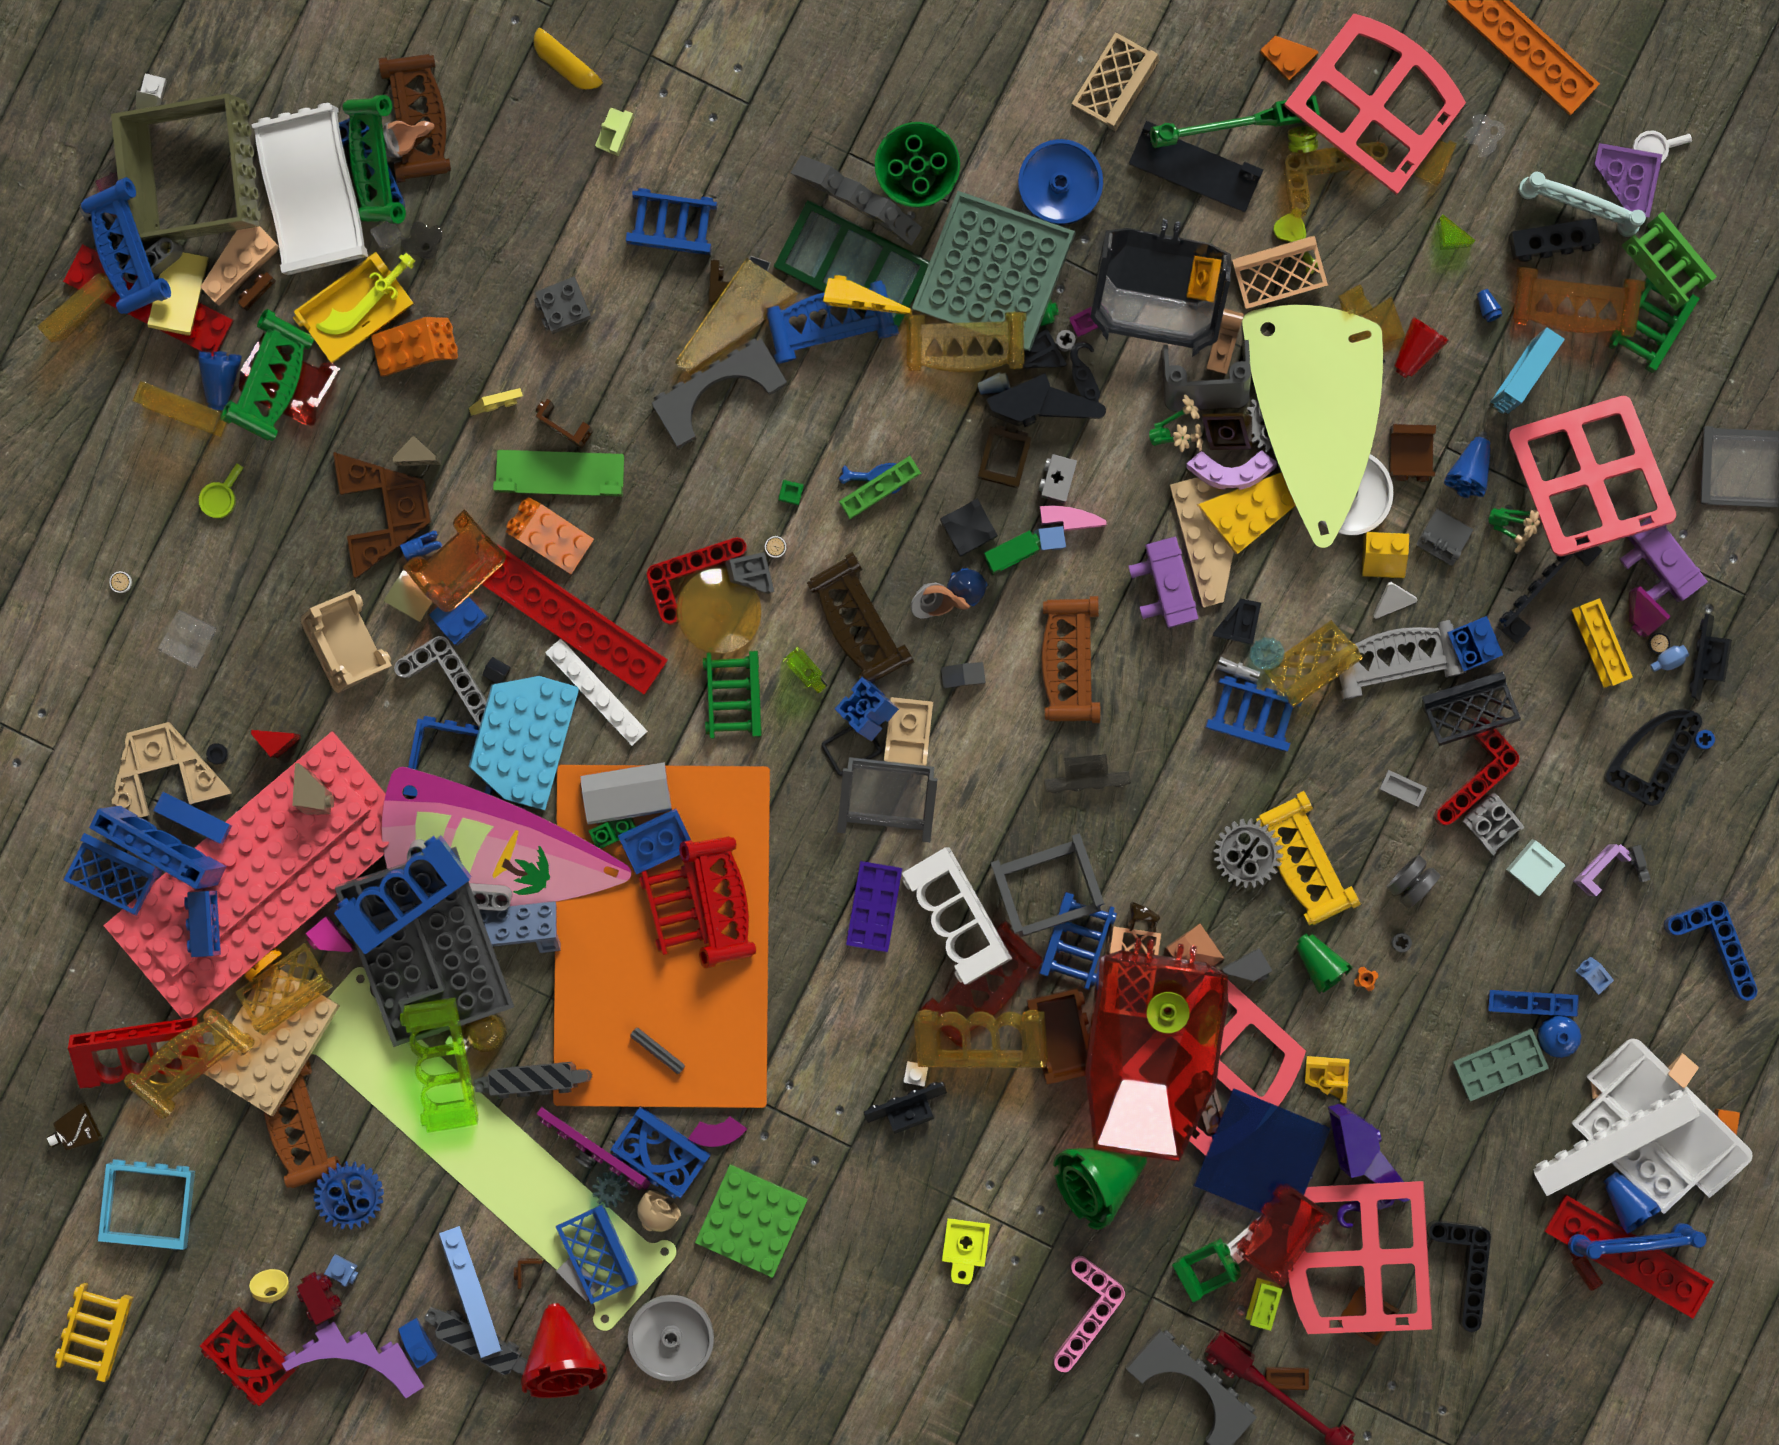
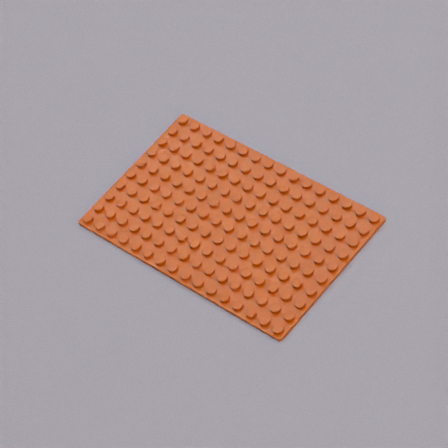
M559 765L557 767V825L595 845L589 830L606 822L587 824L580 776L645 765ZM665 766L672 810L677 809L691 840L699 842L727 836L734 837L736 840V849L732 851V856L739 868L747 896L749 911L748 941L753 942L756 946V954L752 957L717 963L715 967L704 968L699 959L700 948L709 946V944H704V940L700 941L699 939L667 947L669 954L663 955L662 951L658 952L655 939H659L648 894L646 889L642 890L639 877L643 876L642 872L636 875L620 840L602 848V850L630 868L631 877L628 881L591 894L556 901L557 935L561 943V951H555L554 1063L572 1062L576 1065V1070L589 1069L593 1075L590 1081L577 1083L578 1087L571 1088L572 1092L559 1093L558 1089L553 1090L554 1105L764 1108L767 1105L770 769L768 767ZM667 812L632 818L636 826H639ZM678 855L645 871L651 877L681 869V866H684V862L681 856ZM719 858L710 868V871L724 876L726 874L723 868L724 861ZM609 866L604 868L605 874L617 877L619 870ZM681 877L651 885L654 898L686 890V887H689L688 878L684 879ZM723 879L714 889V892L728 897L730 894L727 889L728 882ZM685 898L656 907L659 918L690 911L695 905L693 899ZM727 900L717 912L732 918L734 915L731 910L732 903ZM694 918L662 926L665 939L697 931V928H700L699 921L694 920ZM731 921L721 933L736 939L738 936L735 931L736 924ZM639 1028L685 1065L681 1073H675L632 1039L630 1035L633 1030Z

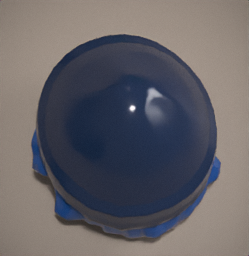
M962 568L956 573L953 572L947 583V589L957 597L964 598L966 603L971 606H975L983 598L987 587V582L979 572L967 568Z

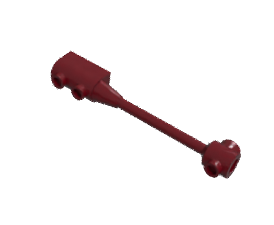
M1222 1329L1219 1330L1205 1349V1352L1208 1354L1206 1359L1211 1364L1216 1365L1219 1362L1225 1367L1223 1372L1230 1378L1236 1375L1238 1378L1241 1377L1259 1387L1261 1386L1325 1435L1324 1444L1352 1445L1354 1443L1355 1433L1349 1427L1342 1424L1340 1427L1328 1428L1268 1382L1252 1364L1255 1355Z

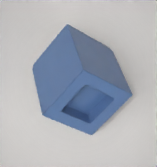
M1063 526L1033 531L1039 536L1041 550L1052 549L1053 551L1066 547Z

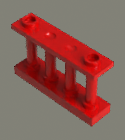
M684 862V866H681V869L651 877L648 876L647 871L642 872L643 876L639 877L642 890L646 889L659 937V939H655L658 952L662 951L663 955L669 954L667 947L697 939L700 941L704 940V944H708L693 862ZM681 877L684 879L688 878L689 887H686V890L654 898L651 885ZM685 898L693 899L695 907L691 908L692 910L659 918L656 906ZM693 918L699 921L700 928H697V931L667 939L664 938L662 926Z

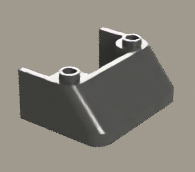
M1244 340L1241 345L1242 361L1236 362L1230 367L1229 379L1187 382V373L1183 367L1179 365L1169 366L1168 344L1163 345L1161 349L1164 402L1167 409L1173 412L1183 410V407L1186 406L1182 399H1185L1184 395L1193 399L1194 406L1199 410L1244 407L1250 399L1251 367L1249 340Z

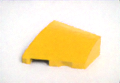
M1307 1056L1305 1083L1312 1087H1318L1327 1095L1329 1093L1339 1098L1342 1103H1347L1350 1059Z

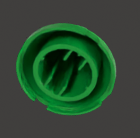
M1138 1146L1066 1149L1057 1154L1054 1159L1053 1166L1056 1167L1058 1165L1059 1173L1054 1175L1061 1195L1072 1212L1079 1219L1085 1217L1090 1221L1088 1224L1090 1228L1100 1230L1111 1224L1144 1169L1147 1163V1154L1143 1148Z

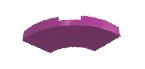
M731 1116L724 1122L716 1125L700 1121L688 1139L702 1146H722L735 1141L747 1128Z

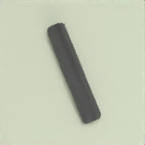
M639 1028L633 1030L630 1035L632 1039L675 1073H681L685 1067L681 1061Z

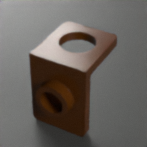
M520 1258L518 1260V1267H514V1280H518V1290L523 1288V1264H542L544 1258Z

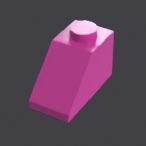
M329 917L323 918L306 933L309 937L307 941L314 949L353 952L356 949Z

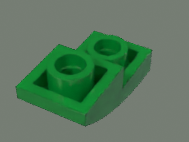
M631 817L606 822L589 830L595 846L602 849L619 841L618 835L637 826Z

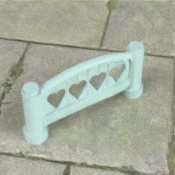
M1541 172L1532 173L1530 177L1523 179L1518 187L1519 194L1525 199H1533L1538 194L1617 223L1619 233L1625 237H1631L1636 234L1646 219L1644 212L1641 210H1634L1632 212L1592 194L1547 180Z

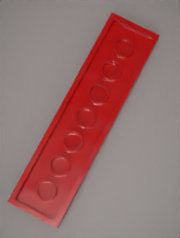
M82 244L63 282L117 309L116 303L119 302L120 296L109 281L99 259L98 252ZM123 277L124 281L127 282L126 288L130 290L134 284L128 282ZM153 302L128 313V315L148 324ZM198 302L190 336L164 330L160 331L201 352H210L211 356H214V351L220 350L234 320Z
M1566 1194L1544 1229V1232L1568 1245L1569 1239L1576 1234L1584 1235L1590 1241L1636 1237L1631 1232L1627 1234L1619 1225ZM1660 1249L1601 1254L1598 1259H1592L1694 1319L1714 1284V1281Z

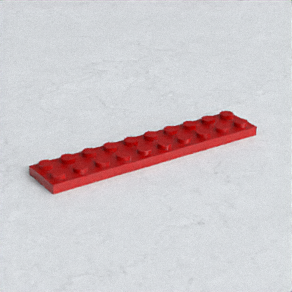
M494 541L491 542L469 574L471 578L644 695L668 662V659Z

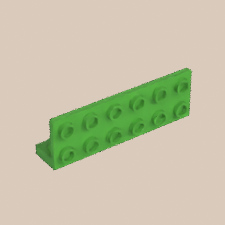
M498 450L496 481H494L493 490L498 493L623 497L624 455Z

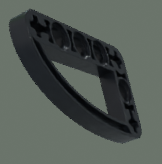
M1679 709L1662 713L1646 722L1627 739L1608 765L1604 773L1606 783L1646 805H1658L1662 801L1702 725L1701 716L1691 710ZM1694 716V721L1697 722V724L1691 725L1688 730L1692 731V734H1690L1687 731L1681 730L1682 727L1684 729L1688 727L1689 722L1687 721V718H1692ZM1681 718L1648 782L1620 768L1629 752L1648 732L1665 721ZM1684 734L1687 737V744L1685 746L1677 744L1676 738L1678 735ZM1669 753L1676 754L1678 759L1676 764L1670 765L1667 763L1666 757ZM1617 771V776L1625 779V775L1628 776L1623 783V787L1620 786L1622 784L1621 781H1611L1610 772L1614 773ZM1661 771L1665 772L1668 777L1664 784L1659 783L1656 779L1657 774ZM1631 780H1635L1639 784V789L1634 793L1628 789V783ZM1653 783L1654 785L1662 787L1663 789L1662 791L1660 789H1657V791L1655 792L1657 800H1652L1650 802L1647 793H1652L1654 791L1655 787L1651 786Z

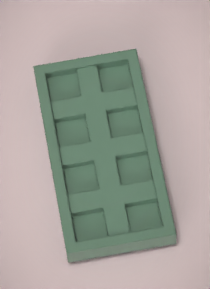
M1532 1029L1452 1061L1469 1101L1549 1069Z

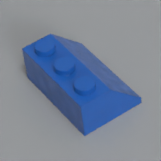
M217 891L187 892L188 897H185L184 903L185 909L189 911V918L186 919V930L190 931V940L187 941L188 953H191V957L221 955Z

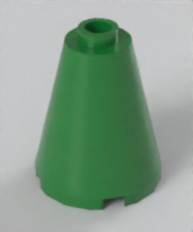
M1305 934L1297 940L1298 945L1296 949L1319 994L1326 992L1340 982L1343 973L1347 976L1352 971L1353 967L1313 934L1310 936Z

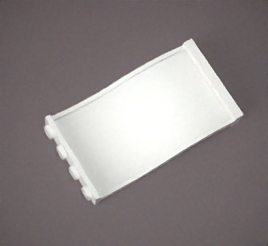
M330 103L320 104L318 108L312 110L310 108H302L295 114L281 113L278 115V118L274 119L269 117L258 119V123L252 124V128L255 131L263 180L279 242L282 262L280 265L281 272L286 275L368 257L367 249L364 246L356 197L341 140L337 115L339 110Z

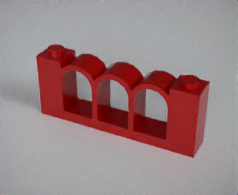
M197 1017L74 1034L69 1037L68 1051L80 1089L101 1086V1082L115 1084L123 1080L126 1075L136 1080H144L150 1078L155 1071L164 1075H176L185 1070V1074L207 1071L208 1055ZM176 1040L181 1056L176 1059L164 1058L160 1055L156 1042ZM147 1044L151 1061L137 1063L130 1059L126 1047ZM117 1048L121 1065L115 1068L104 1066L98 1058L97 1051Z

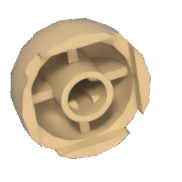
M649 1190L641 1198L637 1207V1214L642 1222V1226L646 1230L664 1232L675 1225L681 1216V1212L674 1202L670 1205L664 1201L668 1198L667 1196L653 1190Z

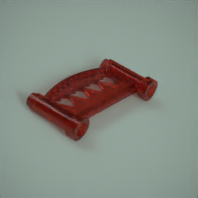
M1004 920L996 930L1010 953L1011 960L1017 961L1019 966L1016 970H1013L1011 976L1004 975L1002 965L987 973L1004 978V983L998 986L997 991L991 992L989 990L986 975L970 984L964 985L963 982H958L939 1003L932 997L918 1012L924 1019L927 1017L955 1045H959L961 1048L969 1041L970 1038L967 1035L970 1031L992 1018L1011 999L1022 983L1028 969L1033 968L1035 970L1043 962L1041 956L1020 938L1018 934H1014V931L1011 929L1012 925L1007 920ZM971 989L988 992L989 999L983 1001L981 1007H976ZM956 1005L972 1007L975 1013L969 1017L966 1023L960 1022Z

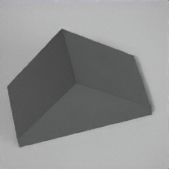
M983 662L941 667L943 688L986 683Z

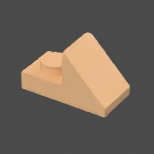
M1682 1053L1668 1067L1670 1070L1668 1075L1685 1088L1699 1067Z

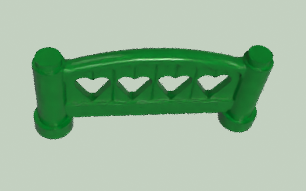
M387 95L347 100L343 103L342 108L344 113L350 117L349 153L353 179L361 203V207L358 208L360 220L362 222L387 221L391 224L402 223L406 217V210L400 202H392L382 117L388 116L392 111V101ZM360 120L369 126V131L364 137L361 135ZM363 141L372 148V152L367 158L364 157ZM366 163L375 170L370 179L366 176ZM369 184L377 190V195L372 201L369 198Z
M265 309L257 323V327L265 331L248 378L237 404L229 401L224 407L220 419L228 424L232 422L267 441H273L278 433L274 424L289 405L299 381L303 362L304 348L309 349L314 338L303 330L276 317L275 312ZM276 347H292L293 353L289 355V362L282 358ZM283 364L286 370L282 373V380L276 378L269 365ZM274 382L278 385V390L275 391V398L269 397L262 383ZM269 401L271 403V409L267 410V417L262 416L254 402Z

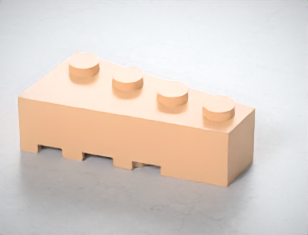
M261 227L237 230L200 287L220 306L280 249L279 246Z

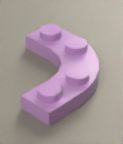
M1262 450L1240 467H1223L1202 451L1187 463V469L1199 479L1212 487L1225 490V487H1239V490L1251 487L1260 482L1277 467V462Z

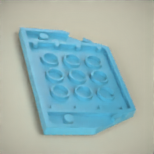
M542 676L492 684L469 768L479 775L503 799L545 810L578 695V687Z

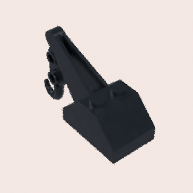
M1079 342L1072 347L1070 352L1072 377L1081 397L1050 387L1048 378L1044 373L986 399V407L990 416L1018 427L1024 425V428L1036 423L1038 417L1103 418L1106 408L1098 401L1100 397L1098 385L1090 368L1078 356V351L1081 348H1087L1090 352H1094L1092 345L1086 342Z

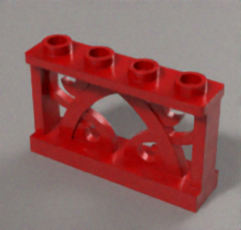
M240 1307L235 1309L199 1345L202 1348L201 1353L207 1359H212L217 1364L216 1368L223 1375L227 1374L232 1379L231 1383L238 1390L242 1389L247 1394L246 1398L251 1404H257L259 1407L299 1368L296 1366L288 1371L284 1369L282 1363L285 1360L283 1357L287 1356V1354ZM233 1320L237 1322L232 1336L222 1332ZM249 1335L251 1341L250 1343H243L239 1341V1337L244 1340V1336ZM219 1337L230 1340V1344H219L224 1347L223 1352H218L214 1348V1341ZM237 1345L243 1348L259 1345L261 1350L258 1354V1364L261 1369L239 1367ZM265 1355L271 1357L270 1362H265L268 1367H265L263 1363V1356ZM229 1356V1363L224 1359ZM283 1369L286 1373L274 1384L270 1374ZM262 1376H265L268 1380V1389L265 1392H257L253 1384L254 1382H259L262 1387ZM243 1377H250V1378H249V1380H248V1382H247Z

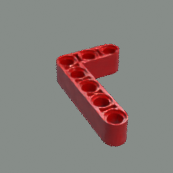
M738 537L650 566L647 570V578L662 621L668 625H674L680 619V611L670 581L723 564L727 560L743 557L747 552L745 541ZM736 542L743 544V550L740 553H734L731 549L732 545ZM715 549L723 551V557L719 560H714L711 557ZM694 556H701L703 558V563L699 567L691 564ZM679 562L683 565V569L680 573L675 574L671 571V567L674 563ZM655 569L662 571L663 575L659 580L651 578V573ZM666 589L669 591V597L662 601L658 598V592ZM669 609H673L676 612V617L671 621L666 620L664 616L665 612Z
M1481 717L1480 722L1484 724L1490 723L1489 720ZM1469 723V730L1473 726V724ZM1496 728L1473 735L1493 759L1436 809L1434 819L1438 824L1449 825L1453 823L1519 763V754ZM1492 737L1497 738L1499 741V746L1496 749L1491 748L1489 745V740ZM1506 753H1510L1513 756V762L1510 765H1507L1503 760ZM1490 767H1494L1497 770V776L1494 779L1488 776L1487 772ZM1475 781H1478L1482 786L1479 793H1475L1472 790V784ZM1459 795L1466 799V804L1462 808L1456 804V798ZM1444 809L1450 813V818L1446 822L1440 818V813Z

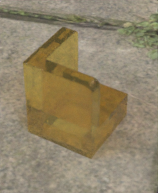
M1360 284L1338 296L1342 310L1348 312L1350 316L1353 314L1363 316L1372 311V306L1364 296L1363 287Z

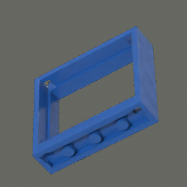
M424 716L423 720L417 719L408 768L417 770L425 727L477 737L478 726L465 724V727H459L457 722L445 720L443 724L436 722V718ZM486 784L485 793L492 796L493 788ZM408 785L404 787L403 794L417 796V789L414 786Z

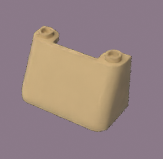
M355 590L314 606L301 617L302 627L332 688L337 693L392 666L390 655L382 649L377 650L359 614L362 610L363 601L360 595L356 594Z

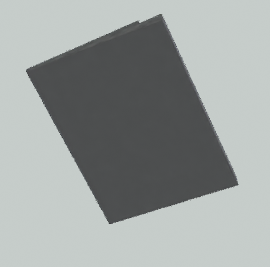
M451 848L455 855L458 857V859L461 861L457 848ZM416 860L411 864V873L427 896H430L446 884L428 861ZM406 863L336 885L335 890L339 901L345 898L350 900L353 897L357 900L359 894L364 889L375 886L380 887L382 879L388 872L394 869L404 870ZM393 877L387 881L386 889L403 914L421 902L403 878ZM469 881L368 953L364 954L355 942L393 1047L410 1041L415 1042L514 1007ZM372 894L362 899V907L379 931L397 919L379 896Z

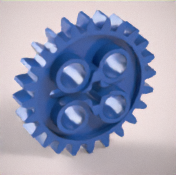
M345 1161L344 1167L336 1163V1170L329 1167V1174L322 1173L323 1180L317 1179L319 1187H314V1193L317 1194L314 1195V1202H317L315 1208L316 1210L321 1209L319 1216H325L326 1223L332 1220L333 1227L340 1223L341 1229L346 1224H349V1228L352 1229L353 1224L356 1223L360 1228L362 1220L368 1224V1216L375 1218L374 1210H381L379 1204L383 1203V1197L381 1196L384 1195V1191L381 1189L382 1182L377 1181L379 1179L378 1174L372 1175V1168L365 1171V1164L358 1168L356 1161H354L352 1166H349L348 1162ZM342 1179L346 1181L356 1211H352L349 1198L345 1194ZM353 1180L361 1181L358 1185L350 1184ZM333 1187L340 1188V1190L337 1192L330 1191V1189ZM362 1198L367 1199V1202L363 1204L357 1201ZM342 1205L347 1207L343 1211L337 1210Z

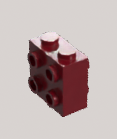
M314 1271L300 1279L302 1283L297 1286L298 1290L296 1293L299 1300L305 1302L308 1308L306 1314L311 1322L314 1321L315 1325L341 1311L340 1306H342L338 1295L333 1294L331 1290L332 1282L327 1275L324 1276L323 1272L317 1275Z

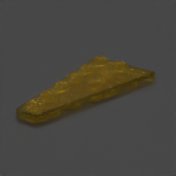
M746 258L675 363L693 375L767 319L766 313H768V308L774 306L781 308L799 293Z

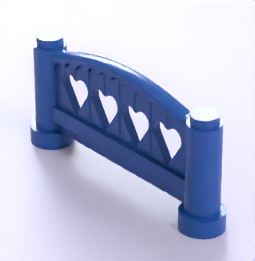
M127 177L118 180L116 185L84 199L81 203L83 211L86 214H91L98 256L109 281L120 296L116 307L121 314H128L157 300L164 301L171 297V289L167 281L163 278L155 280L127 201L136 196V188ZM105 212L117 215L109 230L106 229V222L102 219V215ZM110 233L124 235L116 250L112 248L113 242L109 239ZM118 253L131 255L123 270L119 268L120 262L116 259ZM125 273L138 275L130 290L126 288L127 282L123 279Z
M882 281L870 283L871 288L869 290L888 298L885 284ZM825 292L805 298L785 310H780L779 306L770 307L767 309L768 313H766L776 351L774 355L776 364L795 360V350L873 331H877L879 339L899 334L898 325L894 324L892 313L867 310L864 319H862L852 308H848L844 323H840L830 313V309L834 306H827L823 302ZM822 309L827 311L828 314L823 329L810 319L811 312L815 311L818 313ZM801 314L807 317L802 334L789 323L791 317L795 316L798 318Z
M1679 1223L1673 1227L1671 1233L1590 1241L1588 1237L1576 1234L1569 1239L1568 1248L1576 1256L1598 1259L1601 1254L1648 1251L1685 1245L1701 1248L1706 1244V1236L1704 1233L1694 1230L1690 1225Z

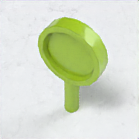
M236 463L224 483L213 482L201 490L199 505L207 516L224 518L233 511L236 497L231 486L244 467Z

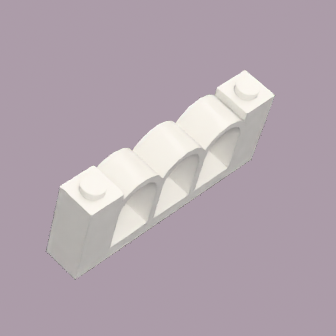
M943 848L902 873L904 876L902 880L908 890L911 889L912 892H917L918 903L924 909L934 911L931 916V924L935 932L943 937H948L946 951L948 956L958 963L954 967L957 970L955 975L960 983L963 982L964 985L970 984L1012 959L950 848ZM950 872L961 893L939 906L934 907L930 905L925 897L927 887ZM965 899L976 919L954 932L945 931L940 924L942 912L960 900ZM979 924L990 945L969 958L960 957L954 948L956 939Z

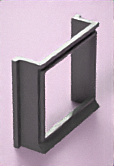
M1080 833L1072 835L1071 842L1000 865L999 860L991 862L1014 934L1019 933L1020 938L1101 911L1100 906L1104 905ZM1075 852L1093 904L1022 927L1005 875Z

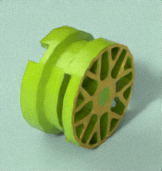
M1310 126L1290 129L1288 131L1290 151L1298 153V150H1303V153L1316 150L1318 148V140L1316 139L1318 133Z

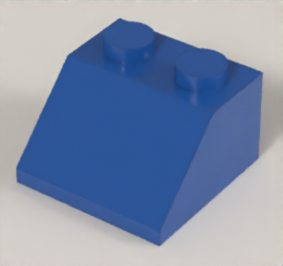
M461 586L429 614L437 626L456 646H459L489 618Z

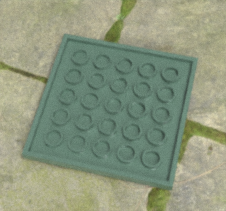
M957 191L912 309L1030 351L1076 232Z

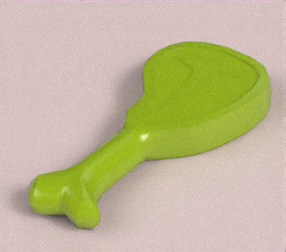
M1289 213L1281 217L1274 224L1273 232L1279 240L1290 243L1306 238L1305 225L1301 217L1296 213ZM1307 251L1302 258L1305 263L1312 266L1314 259ZM1306 266V273H1308V271H1309V269H1310V268L1307 267V266Z

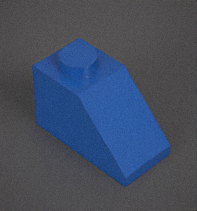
M418 1318L398 1329L406 1351L416 1368L421 1367L438 1356L437 1350Z

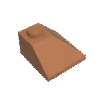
M1198 924L1165 947L1189 983L1225 959L1201 924Z

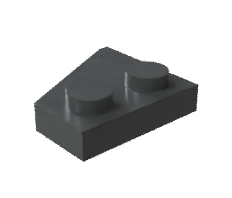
M765 552L725 561L730 582L767 594L774 592Z

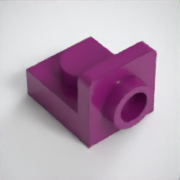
M1091 307L1069 318L1077 337H1081L1099 328L1090 318Z

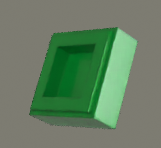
M783 480L778 501L799 506L804 485Z

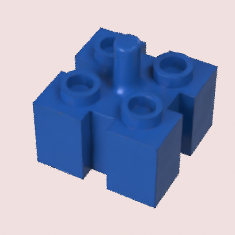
M861 677L851 689L854 693L850 698L845 696L835 710L845 720L849 721V724L859 734L872 741L882 730L880 724L885 720L888 722L899 709L874 684Z

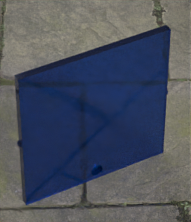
M1233 1088L1216 1132L1212 1135V1142L1194 1186L1292 1226L1309 1181L1313 1178V1171L1331 1128Z

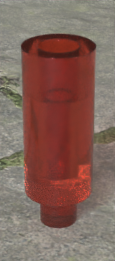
M1570 1252L1573 1258L1571 1263L1588 1289L1593 1291L1600 1287L1603 1282L1587 1257H1579Z

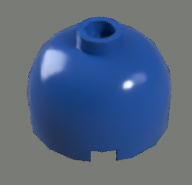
M1556 1015L1543 1021L1537 1035L1542 1050L1548 1055L1557 1058L1568 1057L1576 1052L1582 1037L1576 1022L1569 1017Z

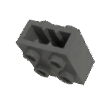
M575 276L535 292L537 296L534 299L538 311L542 310L545 318H542V322L546 331L550 329L552 334L592 319Z

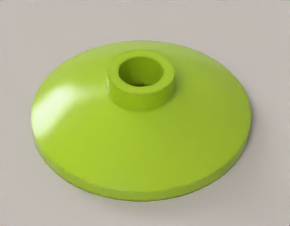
M1164 992L1156 995L1151 999L1147 1007V1019L1150 1025L1162 1033H1174L1181 1030L1188 1022L1190 1015L1186 1000L1173 992ZM1170 1007L1172 1011L1166 1013L1164 1009Z

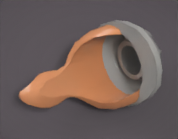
M402 121L386 123L383 126L386 156L400 158L407 154L413 148L415 140L418 137L426 136L435 125L428 121H421L413 126Z
M936 582L924 584L916 592L911 602L913 615L920 619L943 615L950 612L953 607L961 610H966L970 607L964 598L957 597L944 585Z

